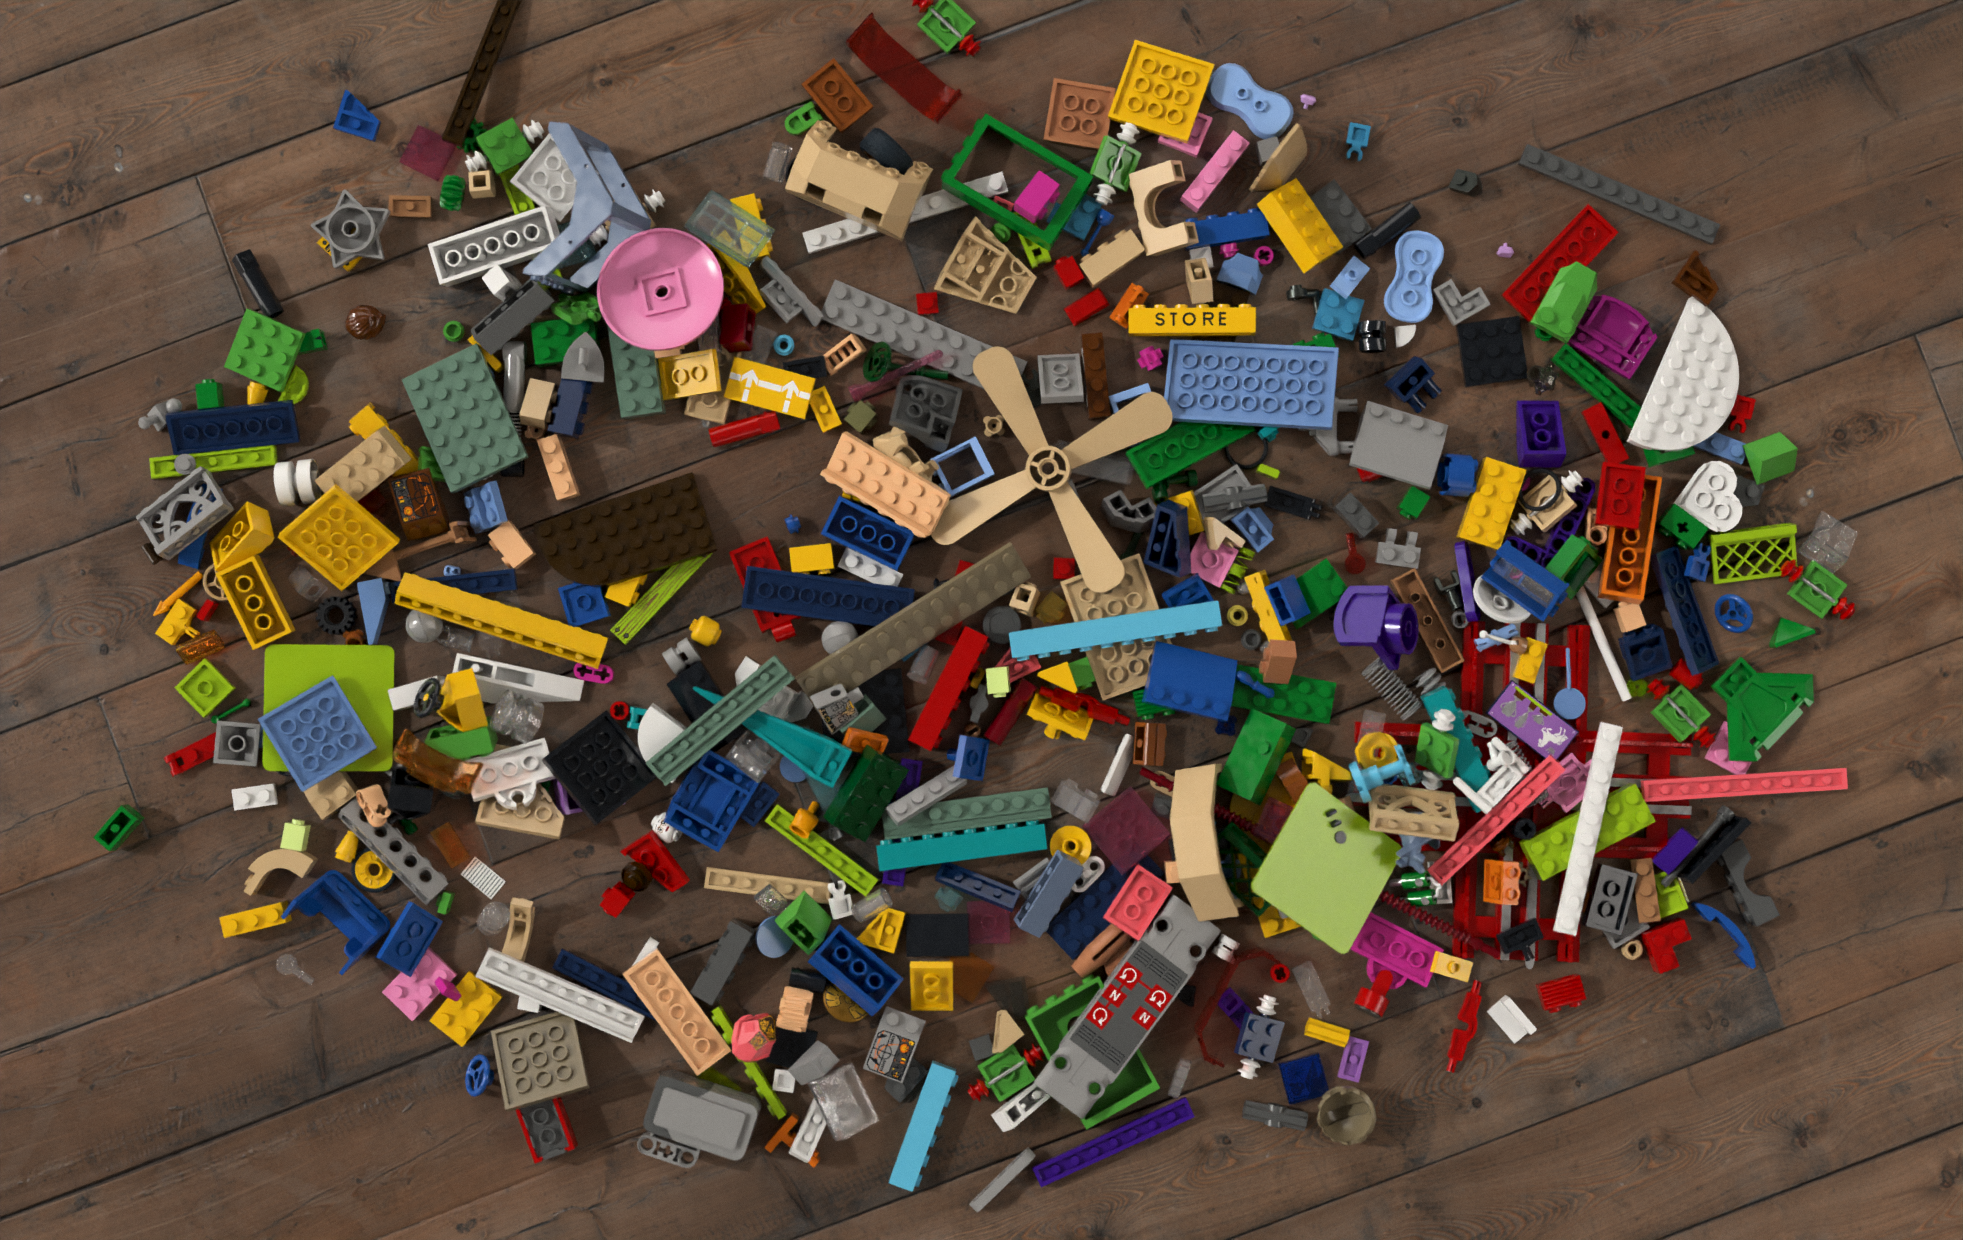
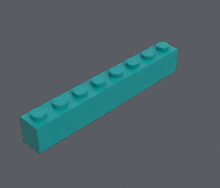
M1039 820L1026 821L1024 826H1018V823L1005 824L1006 828L997 829V825L984 827L985 831L976 832V828L964 829L963 834H955V831L943 832V836L935 837L934 834L922 835V839L914 840L913 836L901 838V842L893 843L892 839L880 840V844L876 845L879 871L1045 850L1047 849L1045 826L1043 823L1039 824Z

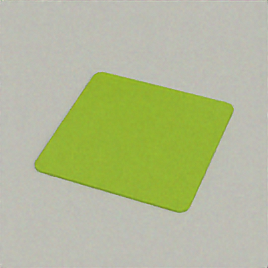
M269 645L265 649L263 716L333 675L377 746V749L340 771H388L393 765L394 710L388 690L394 688L393 648L388 645ZM263 729V767L268 771H289Z
M1309 783L1253 879L1251 887L1254 893L1340 954H1345L1350 950L1396 866V861L1400 859L1396 852L1401 849V846L1383 832L1371 831L1369 828L1370 823L1318 784ZM1330 809H1336L1337 813L1327 818L1325 812ZM1336 819L1341 820L1342 823L1335 828H1332L1329 823ZM1338 831H1343L1346 834V841L1343 844L1335 841V834Z

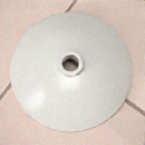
M1482 575L1476 580L1473 586L1474 599L1480 609L1489 617L1503 623H1520L1531 615L1530 612L1481 578Z

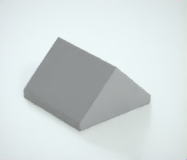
M217 721L213 763L257 767L261 724Z

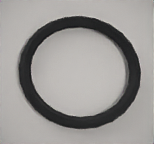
M1255 428L1254 432L1258 433L1260 430ZM1266 438L1263 439V455L1256 463L1251 465H1241L1235 462L1230 456L1228 446L1224 448L1226 458L1233 466L1237 464L1240 469H1253L1265 460L1268 454V442Z
M1540 468L1525 474L1518 494L1519 501L1525 508L1532 511L1548 509L1557 501L1560 495V480L1554 472L1548 469ZM1536 473H1546L1553 477L1556 483L1555 496L1549 503L1541 507L1527 504L1522 496L1524 482Z

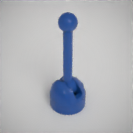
M1100 208L1096 216L1098 226L1085 249L1081 250L1083 257L1089 254L1088 250L1101 227L1109 225L1113 221L1114 215Z

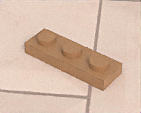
M1652 858L1630 860L1631 872L1638 874L1634 886L1639 924L1660 922Z

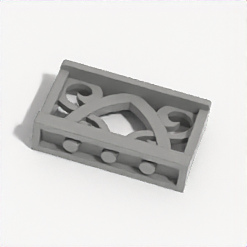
M201 466L194 469L185 479L176 483L172 489L161 495L149 507L144 508L136 516V519L140 522L155 547L154 550L157 555L169 561L231 513L234 508L224 496L212 473ZM206 482L207 490L205 494L201 496L204 491L201 485ZM211 493H213L215 498L217 499L214 502L208 500ZM179 503H196L192 509L190 521L187 523L174 521ZM155 521L163 525V527L155 529L152 523ZM164 533L165 540L162 542L157 534Z

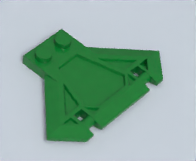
M1742 657L1737 658L1710 686L1727 703L1729 761L1757 762L1762 757L1758 751L1762 747L1768 751L1803 714L1800 707L1803 704L1810 707L1814 703L1813 674L1757 673ZM1793 695L1797 697L1795 701L1791 699ZM1752 738L1755 740L1753 744L1749 742Z

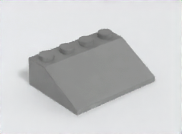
M1367 401L1361 413L1349 465L1430 490L1445 442L1448 425Z

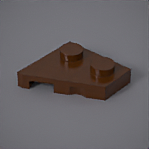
M1694 250L1672 281V284L1690 297H1694L1706 307L1719 288L1715 280L1711 278L1707 266L1704 267L1698 257L1700 255L1699 252Z

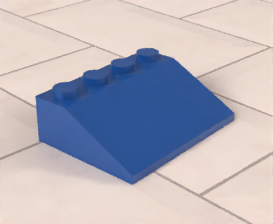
M1155 641L1142 703L1216 721H1228L1238 660Z

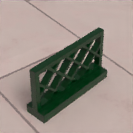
M1231 821L1217 836L1219 855L1220 853L1231 854L1232 864L1221 863V868H1232L1233 878L1225 877L1231 892L1260 917L1271 904L1264 900V906L1261 909L1253 904V897L1260 896L1252 893L1251 884L1254 878H1251V868L1260 869L1268 854ZM1223 837L1230 842L1231 849H1220L1219 841ZM1235 854H1243L1246 857V864H1236ZM1236 868H1247V878H1237ZM1237 882L1248 883L1249 893L1239 891Z

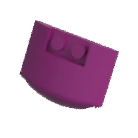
M1601 294V296H1593L1576 327L1575 333L1567 344L1611 369L1612 372L1630 380L1657 339L1656 333L1653 335L1649 322L1637 310L1616 298Z

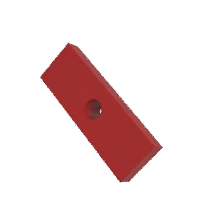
M1602 402L1582 411L1581 413L1605 461L1619 464L1629 459ZM1602 432L1607 433L1606 439L1602 437Z

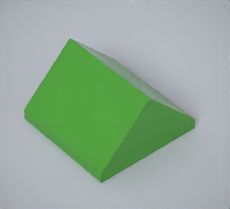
M1781 432L1742 445L1757 485L1793 472L1795 469L1798 448Z

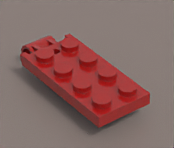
M768 536L729 552L743 589L747 566L782 571ZM753 610L762 634L766 630L771 629L777 643L797 635L791 620L799 619L801 616L780 613L779 617H775L774 612Z

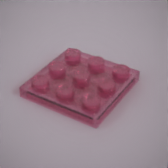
M1131 786L1082 826L1122 875L1171 836L1169 831Z

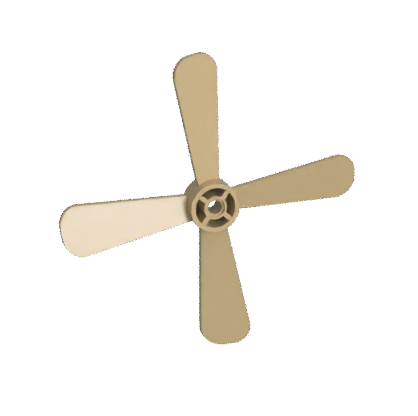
M992 347L979 353L973 361V372L1029 454L1026 470L950 500L931 537L941 545H951L1037 488L1041 491L1049 492L1087 587L1094 592L1103 593L1118 586L1124 577V566L1068 481L1072 469L1166 432L1170 428L1173 419L1172 411L1167 401L1156 392L1144 393L1060 450L1049 446L1013 355L1003 347ZM1047 463L1054 465V471L1049 475L1043 473V466Z

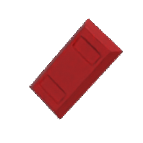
M1098 287L1065 307L1064 311L1075 327L1110 304Z

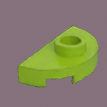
M295 366L278 401L293 400L295 405L306 396L309 388L308 377L298 366Z

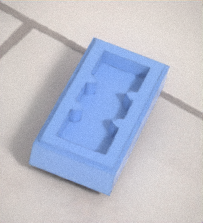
M1353 256L1330 287L1346 299L1370 268Z

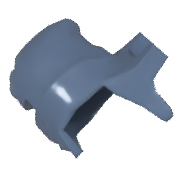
M1412 811V812H1408V813L1422 814V813H1424V812H1421V811H1418V812ZM1399 834L1403 848L1396 852V855L1401 858L1396 861V864L1400 868L1411 866L1418 873L1423 874L1425 869L1422 863L1425 862V856L1420 853L1421 847L1428 843L1434 849H1438L1440 847V839Z

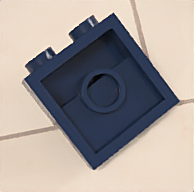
M1646 624L1642 627L1643 630L1625 632L1623 637L1618 639L1622 656L1626 660L1629 675L1633 681L1673 667L1664 631L1658 625Z

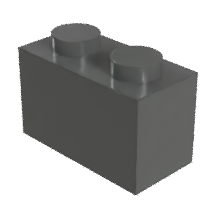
M1351 492L1332 508L1360 539L1364 538L1379 524Z

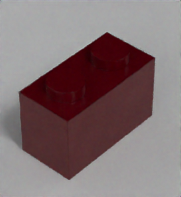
M747 303L724 306V312L721 316L722 331L719 335V341L729 353L752 350L756 312Z

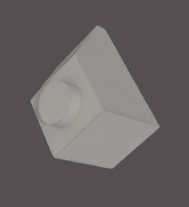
M817 1040L788 1071L800 1085H804L825 1076L839 1059L825 1044Z

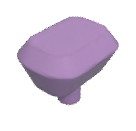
M1302 94L1301 102L1305 103L1303 108L1307 109L1308 105H1314L1316 98Z
M1503 243V246H1500L1497 251L1499 257L1510 258L1514 254L1512 247H1507V243Z

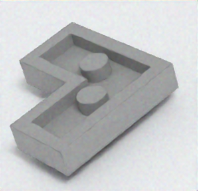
M1452 279L1432 290L1453 326L1491 305L1481 287L1462 297Z

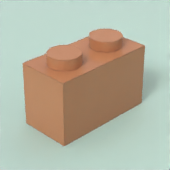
M1270 639L1268 648H1264V661H1260L1259 673L1263 674L1264 683H1289L1297 659L1295 641Z

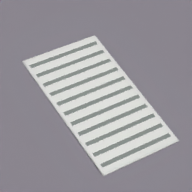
M476 857L473 858L461 873L465 879L490 899L495 896L506 882Z

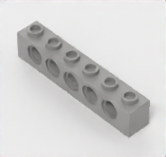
M355 797L341 809L338 818L428 906L446 889L449 884L447 878L432 867L429 859L422 857L417 852L414 844L407 842L402 837L399 829L392 827L387 821L382 827H373L369 822H363L360 816L366 815ZM380 830L385 836L378 837L375 831ZM395 845L400 851L393 852L390 846ZM405 861H412L414 863V867H408L405 864ZM420 875H426L429 878V882H423L420 879Z

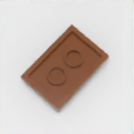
M834 58L801 84L841 134L874 108Z

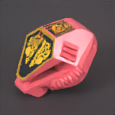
M767 1012L756 1014L755 1016L748 1014L735 1022L732 1035V1053L737 1059L751 1063L769 1057L773 1044L776 1041L775 1020Z

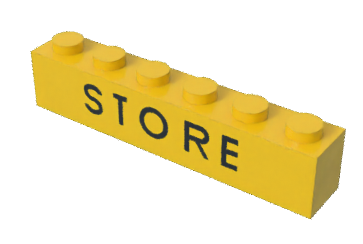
M1160 304L1154 305V308H1146V305H1133V308H1129V337L1255 336L1256 307H1251V304H1239V307H1230L1229 304H1218L1217 308H1209L1208 304H1198L1196 308H1188V305L1178 304L1175 305V308H1167V305Z

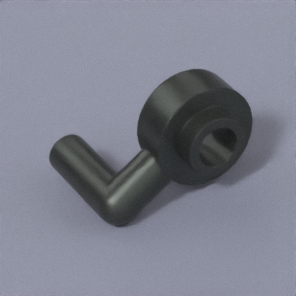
M1302 285L1289 287L1290 290L1286 291L1287 301L1312 298L1314 314L1317 313L1320 303L1319 290L1302 288Z

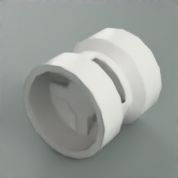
M1221 934L1217 946H1214L1212 953L1230 962L1233 957V951L1237 950L1240 944Z

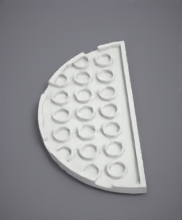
M1690 297L1687 300L1627 442L1647 450H1664L1665 452L1678 451L1694 446L1714 434L1726 421L1734 406L1739 387V365L1734 345L1718 317L1694 297Z

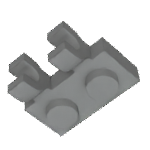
M1386 528L1385 543L1378 542L1375 563L1418 569L1421 548L1415 547L1418 533L1407 531L1406 545L1394 544L1397 529Z

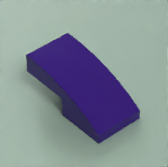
M1682 827L1668 840L1667 845L1653 857L1652 862L1669 875L1696 846L1698 840Z
M1231 987L1215 1000L1239 1029H1241L1245 1012L1253 1013Z

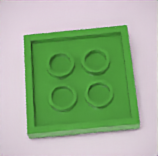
M246 308L224 367L279 392H283L306 333Z

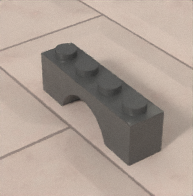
M1737 838L1716 859V862L1720 867H1723L1726 873L1724 878L1729 886L1732 885L1735 891L1733 896L1736 902L1742 905L1744 909L1742 914L1746 922L1759 926L1780 916L1771 896L1756 895L1746 886L1744 869L1751 856L1743 840Z

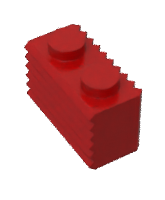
M1578 974L1536 984L1542 1009L1545 1011L1549 1010V1013L1561 1011V1007L1569 1005V1007L1582 1005L1581 1001L1587 1000L1581 977Z

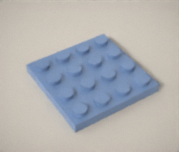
M333 675L258 719L302 792L377 749V746Z

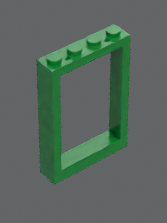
M985 113L982 119L978 118L973 127V134L971 136L967 135L962 144L964 147L960 153L956 152L951 161L953 163L951 168L945 169L941 176L942 189L1050 251L1092 185L1094 176ZM987 127L1077 179L1045 231L954 179Z

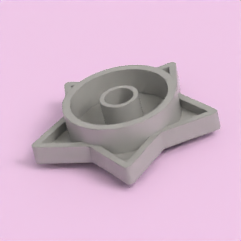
M344 189L335 209L328 216L312 223L311 227L329 242L332 264L335 269H339L357 257L384 260L385 257L379 234L390 215V210L363 207ZM356 228L355 233L351 234V230Z

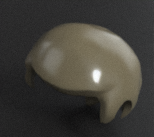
M1336 1086L1322 1095V1100L1318 1104L1319 1112L1317 1115V1122L1322 1128V1132L1330 1137L1332 1142L1342 1143L1343 1145L1349 1146L1366 1141L1367 1135L1373 1132L1376 1123V1110L1371 1098L1365 1092L1353 1086Z

